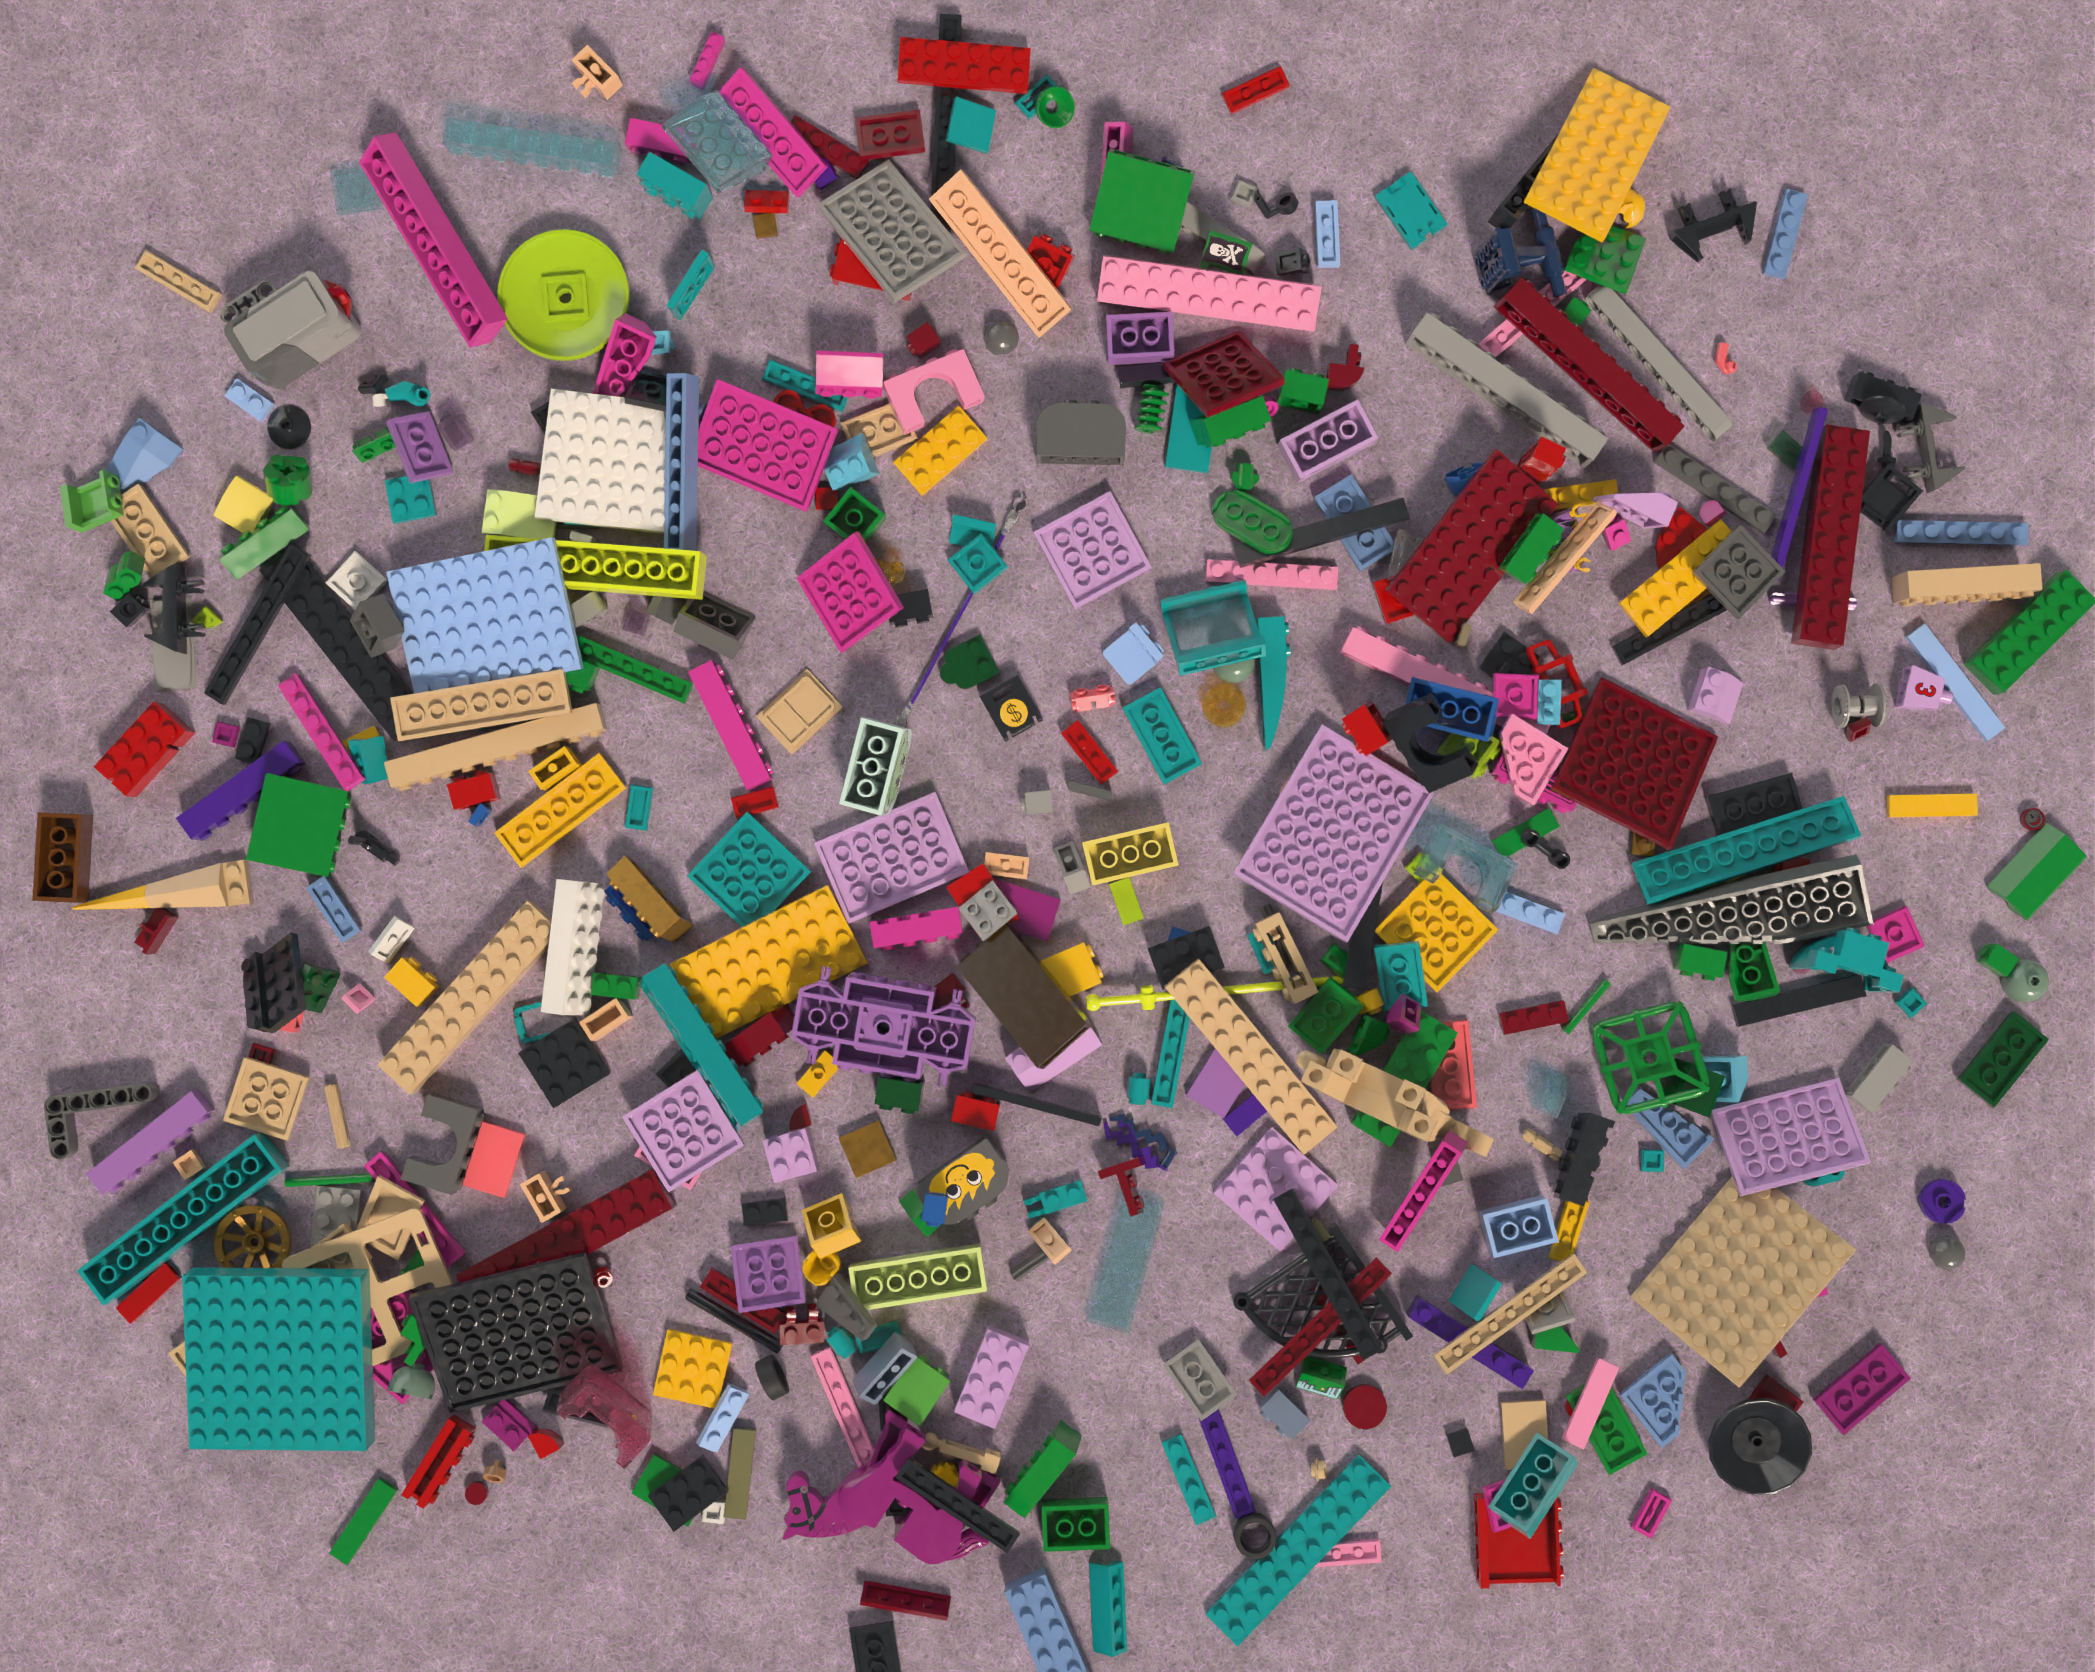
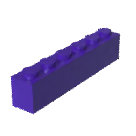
M282 741L176 817V819L191 840L203 841L213 834L211 831L216 827L221 828L230 822V817L245 812L248 809L247 805L251 802L260 801L266 773L283 777L294 776L302 770L301 766L306 763L291 742Z
M1416 1295L1405 1313L1410 1319L1448 1343L1469 1329V1327ZM1493 1342L1472 1356L1473 1359L1522 1390L1534 1372L1528 1364Z

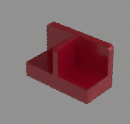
M156 908L147 923H140L139 927L142 928V931L134 943L143 948L142 953L146 955L156 954L179 917L166 908Z

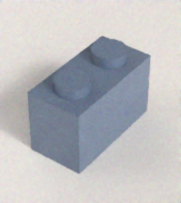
M1277 1385L1258 1404L1261 1409L1259 1413L1268 1422L1272 1420L1277 1425L1275 1429L1284 1438L1288 1436L1293 1440L1310 1422L1308 1415Z

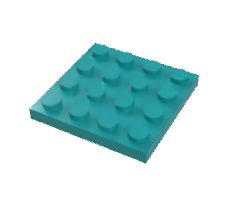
M746 812L687 877L736 923L743 927L776 911L812 871L752 815Z

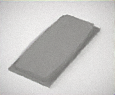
M186 597V624H193L191 622L193 619L191 597ZM162 599L150 600L152 634L164 632ZM187 637V654L175 652L152 641L155 691L197 688L194 637Z

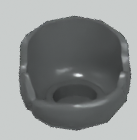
M1006 321L992 324L985 332L984 337L986 348L994 355L1009 354L1017 347L1019 341L1017 328Z
M1945 1235L1936 1238L1931 1244L1930 1258L1934 1261L1936 1267L1952 1270L1958 1268L1964 1262L1965 1248L1957 1238Z

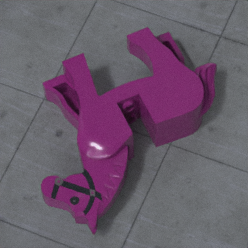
M890 1405L886 1409L885 1425L878 1435L871 1459L850 1472L828 1496H822L816 1488L809 1485V1477L804 1471L798 1470L791 1473L787 1481L786 1491L790 1507L788 1513L784 1516L787 1528L783 1533V1540L795 1535L811 1538L838 1536L852 1532L864 1525L875 1528L894 1498H896L897 1503L907 1509L895 1525L894 1541L927 1564H939L962 1558L970 1552L988 1545L990 1542L970 1528L962 1532L965 1524L895 1478L908 1456L911 1458L926 1441V1434L907 1423L908 1418ZM963 1459L959 1464V1477L955 1488L985 1507L1000 1484V1476L981 1470V1466L978 1469Z

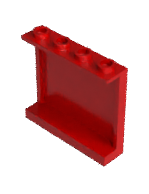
M1474 1493L1476 1579L1481 1589L1490 1588L1489 1584L1554 1582L1557 1587L1561 1586L1564 1570L1563 1566L1560 1565V1556H1563V1546L1559 1542V1534H1562V1523L1559 1520L1558 1512H1561L1562 1505L1561 1499L1558 1496L1531 1539H1529L1513 1527L1498 1532L1492 1531L1484 1494Z

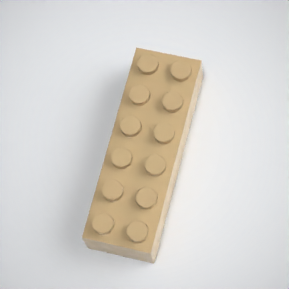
M2041 563L1907 571L1891 577L1893 603H1901V607L1914 606L1917 603H1923L1926 606L1935 605L1937 602L1955 604L1966 600V603L1980 602V600L1988 599V602L2001 601L2003 598L2021 600L2024 597L2034 596V592L2042 590Z

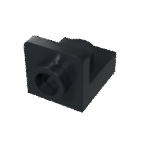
M1300 247L1275 253L1277 275L1283 276L1297 272L1309 273V254Z

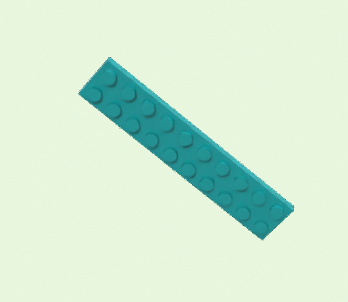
M1845 796L1631 863V868L1646 905H1650L1859 839L1862 835Z
M1358 1453L1276 1539V1545L1272 1552L1266 1557L1256 1559L1206 1611V1616L1238 1647L1392 1487L1391 1484Z

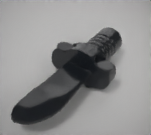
M1887 430L1883 435V457L1877 458V462L1882 463V468L1886 464L1896 463V458L1891 457L1892 438Z

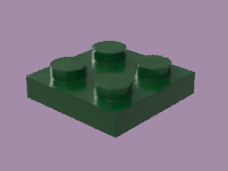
M305 963L302 969L307 1011L323 1012L341 973Z

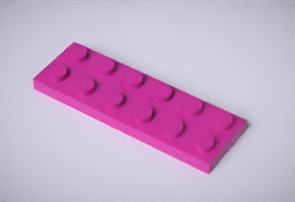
M740 67L714 96L713 101L796 197L800 198L828 168L825 161L745 68Z

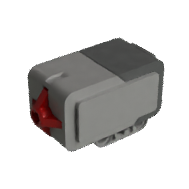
M312 271L304 272L280 289L270 281H262L226 304L219 312L220 320L226 324L224 328L225 336L245 369L255 379L267 387L271 386L275 389H281L319 365V363H322L357 340L361 335L360 325L351 312L352 298L346 289L341 285L323 280Z

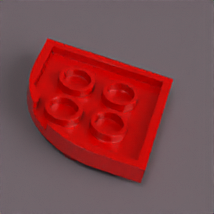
M1678 507L1673 513L1668 527L1661 528L1656 539L1655 550L1658 569L1662 568L1708 530L1681 507Z

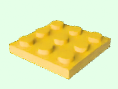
M668 1329L653 1395L715 1409L721 1398L733 1343Z

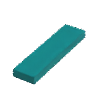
M771 359L762 377V381L785 390L794 391L802 397L842 413L849 399L843 395L824 397L816 394V377Z

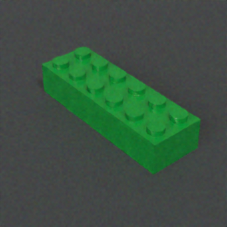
M2068 570L2055 573L2042 586V590L2037 591L2034 596L2029 598L1963 665L1993 695L2005 693L2095 604V597Z
M1421 1011L1420 1029L1414 1033L1402 1034L1382 1071L1403 1081L1405 1079L1422 1088H1426L1458 1032ZM1359 1110L1350 1122L1389 1147L1392 1146L1401 1131Z

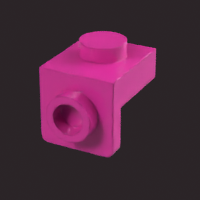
M1617 514L1603 530L1607 546L1611 551L1631 541L1625 519Z

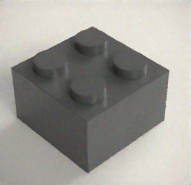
M384 594L360 601L350 619L371 658L394 650L405 632L403 622L396 617L392 603L386 599Z

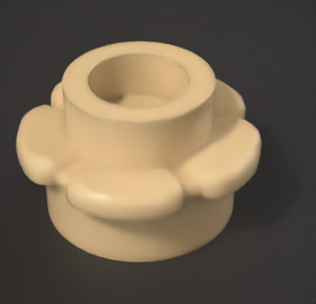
M1316 1458L1315 1463H1311L1312 1477H1316L1317 1481L1327 1477L1326 1461L1319 1460L1318 1458Z

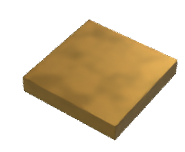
M880 1120L839 1137L855 1178L897 1160Z

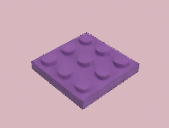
M797 1236L731 1246L739 1313L805 1303Z

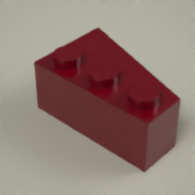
M788 1004L779 1006L725 1043L724 1046L727 1050L725 1054L729 1059L732 1058L738 1067L742 1064L744 1067H747L756 1061L755 1055L760 1053L763 1056L773 1049L771 1044L774 1042L780 1044L789 1038L787 1033L793 1030L795 1014Z

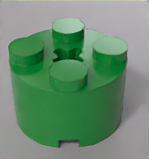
M273 455L270 458V461L263 470L267 495L273 498L275 503L285 506L297 505L300 500L305 498L306 501L309 499L313 488L310 469L306 459L303 457Z

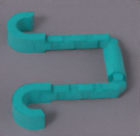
M542 1002L521 1006L520 1008L517 1007L513 1013L515 1015L514 1022L517 1035H520V1041L525 1044L538 1041L549 1034L544 1033L529 1038L525 1037L526 1030L523 1018L520 1017L521 1011L539 1008Z

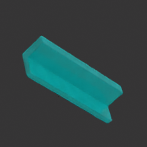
M1113 1561L1108 1564L1091 1562L1089 1563L1093 1651L1114 1657L1128 1651L1124 1562Z

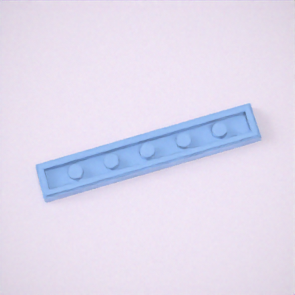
M1925 623L1905 637L1930 671L1945 679L1944 689L1953 692V701L1984 741H1989L2005 728Z

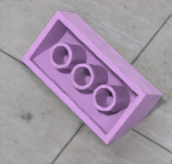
M1089 1028L1045 1069L1037 1068L1021 1047L1006 1055L1005 1059L1030 1093L1103 1044L1093 1029Z

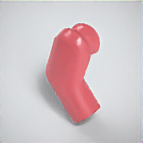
M1718 343L1715 364L1722 373L1731 374L1736 371L1737 364L1727 358L1729 344Z

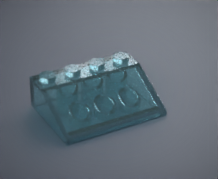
M717 90L700 96L661 126L718 193L763 173L773 156Z

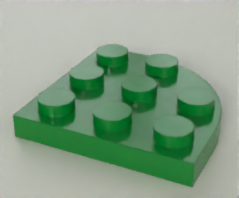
M1617 227L1610 228L1603 243L1583 234L1575 243L1564 271L1626 294L1646 238Z

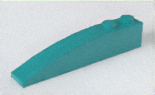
M1284 616L1262 617L1256 620L1260 636L1264 637L1266 645V656L1258 658L1264 751L1271 748L1284 701L1287 657H1290V644H1286V635H1289V623L1285 622Z

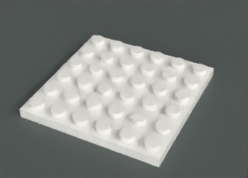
M551 389L535 518L664 534L666 412L625 404L624 397Z

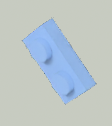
M239 379L234 381L224 395L261 422L264 421L275 405Z

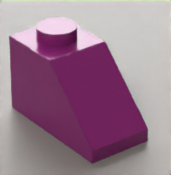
M1402 993L1388 1010L1387 1024L1392 1029L1399 1030L1404 1034L1417 1032L1420 1029L1421 1004Z

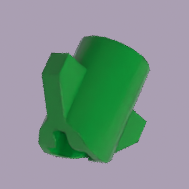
M1236 464V472H1230V479L1235 484L1236 490L1244 492L1251 490L1259 481V475L1253 474V464Z

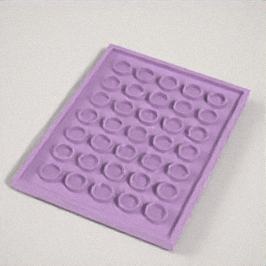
M1322 724L1233 874L1347 943L1434 792L1428 793L1424 786L1372 754L1366 757L1363 753L1359 754L1351 741Z

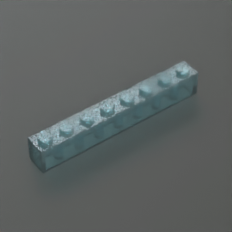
M446 118L442 142L449 153L454 155L468 153L472 157L480 159L484 158V156H489L493 160L500 162L509 159L520 165H526L529 162L535 163L536 166L541 168H548V165L556 166L557 169L562 171L577 169L578 172L583 174L597 172L604 177L619 176L623 154L620 144L615 142Z

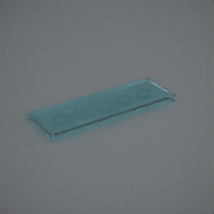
M1121 1193L1088 1312L1087 1322L1126 1333L1130 1332L1164 1204L1143 1198L1144 1212L1130 1217L1123 1193Z

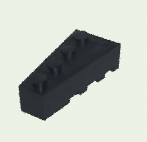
M1578 1113L1577 1116L1573 1117L1571 1123L1573 1131L1571 1137H1568L1565 1143V1149L1567 1150L1565 1158H1562L1559 1163L1558 1170L1560 1175L1552 1187L1554 1198L1578 1206L1585 1205L1594 1181L1591 1173L1595 1172L1600 1165L1601 1159L1598 1154L1603 1147L1607 1146L1609 1138L1606 1137L1608 1127L1613 1129L1615 1121L1592 1113Z

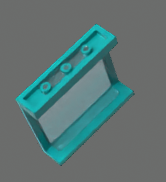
M1246 580L1234 581L1230 584L1218 587L1213 586L1200 591H1191L1187 594L1170 596L1160 600L1161 612L1179 676L1266 656L1264 637L1260 636L1247 594Z

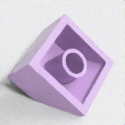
M1712 667L1701 669L1688 711L1730 724L1743 682L1729 673Z

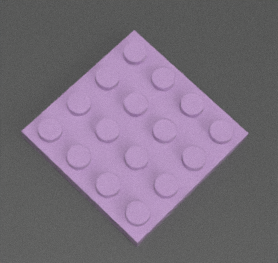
M1111 491L1033 532L1074 610L1152 569Z
M696 1070L622 1117L668 1193L745 1145L699 1070Z
M1271 1126L1219 1185L1214 1194L1281 1252L1294 1236L1273 1199L1295 1188L1310 1216H1312L1336 1189L1338 1184Z

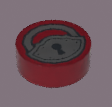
M2037 808L2026 809L2020 815V823L2027 830H2037L2044 825L2045 816Z

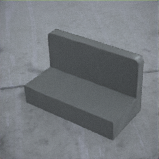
M653 596L646 612L673 625L686 598Z

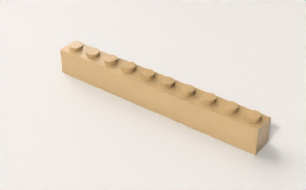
M598 703L572 709L573 713L540 718L386 761L384 765L390 787L404 791L411 789V784H430L433 782V778L440 776L441 779L454 777V773L458 771L469 773L475 771L476 766L491 767L496 765V761L501 759L508 762L518 759L517 755L525 753L526 756L539 753L538 749L547 747V750L560 747L559 743L568 741V744L580 742V737L589 735V738L601 736L602 731L607 730L601 705Z

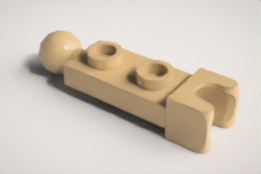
M932 1432L926 1433V1441L922 1445L927 1450L938 1448L939 1452L946 1458L955 1459L957 1457L964 1459L973 1466L979 1464L981 1465V1470L996 1474L1001 1458V1452L989 1448L982 1451L944 1438L939 1440L937 1435Z

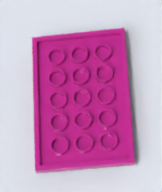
M717 379L698 430V466L808 512L839 429Z

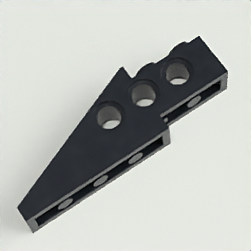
M1558 134L1498 206L1488 220V223L1495 228H1511L1529 205L1524 203V200Z

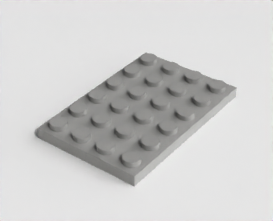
M890 160L885 161L817 204L818 210L894 303L966 257V252Z

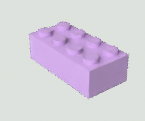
M1357 399L1280 439L1277 446L1298 484L1375 444L1378 436Z
M988 1324L956 1402L954 1412L995 1429L1028 1350L1029 1341Z

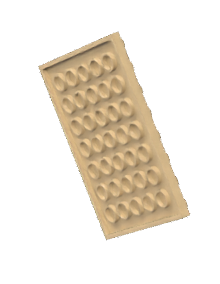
M1731 1177L1630 1297L1740 1388L1855 1253L1856 1249L1779 1189L1772 1188L1739 1196L1734 1179Z

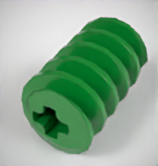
M1145 384L1142 387L1145 391L1141 392L1143 399L1139 402L1142 408H1139L1137 412L1140 416L1136 418V423L1139 425H1136L1134 429L1138 432L1153 434L1155 431L1162 430V427L1156 424L1164 421L1158 414H1165V410L1161 409L1160 406L1167 405V402L1162 400V397H1168L1169 393L1163 391L1158 386Z

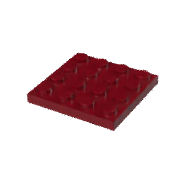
M1240 330L1163 362L1164 370L1207 418L1285 385L1283 375Z

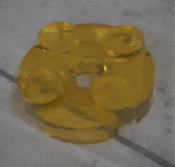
M1226 683L1213 686L1205 694L1202 701L1204 717L1210 724L1220 728L1235 725L1243 717L1246 710V700L1243 693L1236 687H1233V685ZM1220 700H1225L1226 703L1230 704V708H1227L1228 711L1223 712L1222 709L1218 708V703L1221 704Z

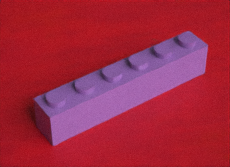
M199 1089L190 1091L87 1172L86 1175L102 1195L109 1192L112 1194L118 1192L124 1187L122 1184L127 1179L132 1180L141 1174L140 1169L143 1166L147 1165L148 1167L159 1159L157 1155L162 1151L165 1153L176 1146V1140L180 1137L184 1139L193 1133L194 1130L192 1128L195 1125H202L211 1118L209 1114L215 1111V1109Z

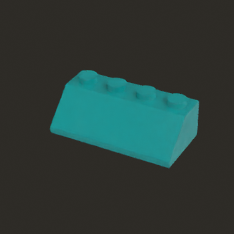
M1536 1432L1488 1507L1510 1526L1531 1539L1577 1467L1578 1462L1576 1458Z

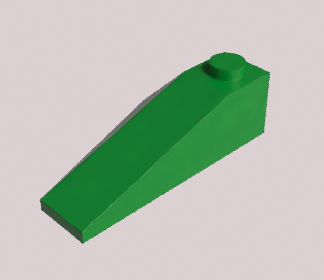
M1752 942L1731 944L1729 982L1735 1002L1758 1000L1775 996L1780 992L1766 942H1762V944H1753Z

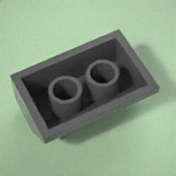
M703 592V600L689 599L679 611L674 632L733 660L742 648L756 617Z

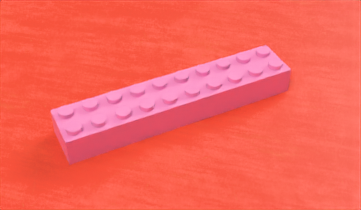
M1103 255L1097 301L1314 331L1322 287L1315 284Z

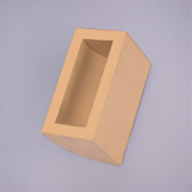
M615 998L579 1023L589 1039L597 1041L632 1018L633 1015L619 998Z

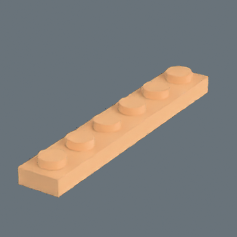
M1598 501L1536 573L1534 579L1514 599V604L1522 610L1533 614L1617 515L1615 509Z

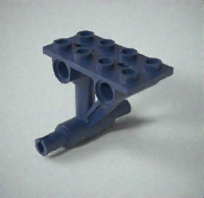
M1537 209L1531 212L1536 227L1534 236L1537 246L1516 247L1511 228L1500 229L1499 227L1493 230L1477 251L1475 264L1481 270L1480 283L1482 289H1486L1487 295L1512 285L1510 277L1521 274V267L1542 263L1544 275L1550 280L1553 297H1559L1567 293L1562 276L1564 274V267L1562 266L1559 247L1556 243L1554 229L1552 226H1549L1545 213Z

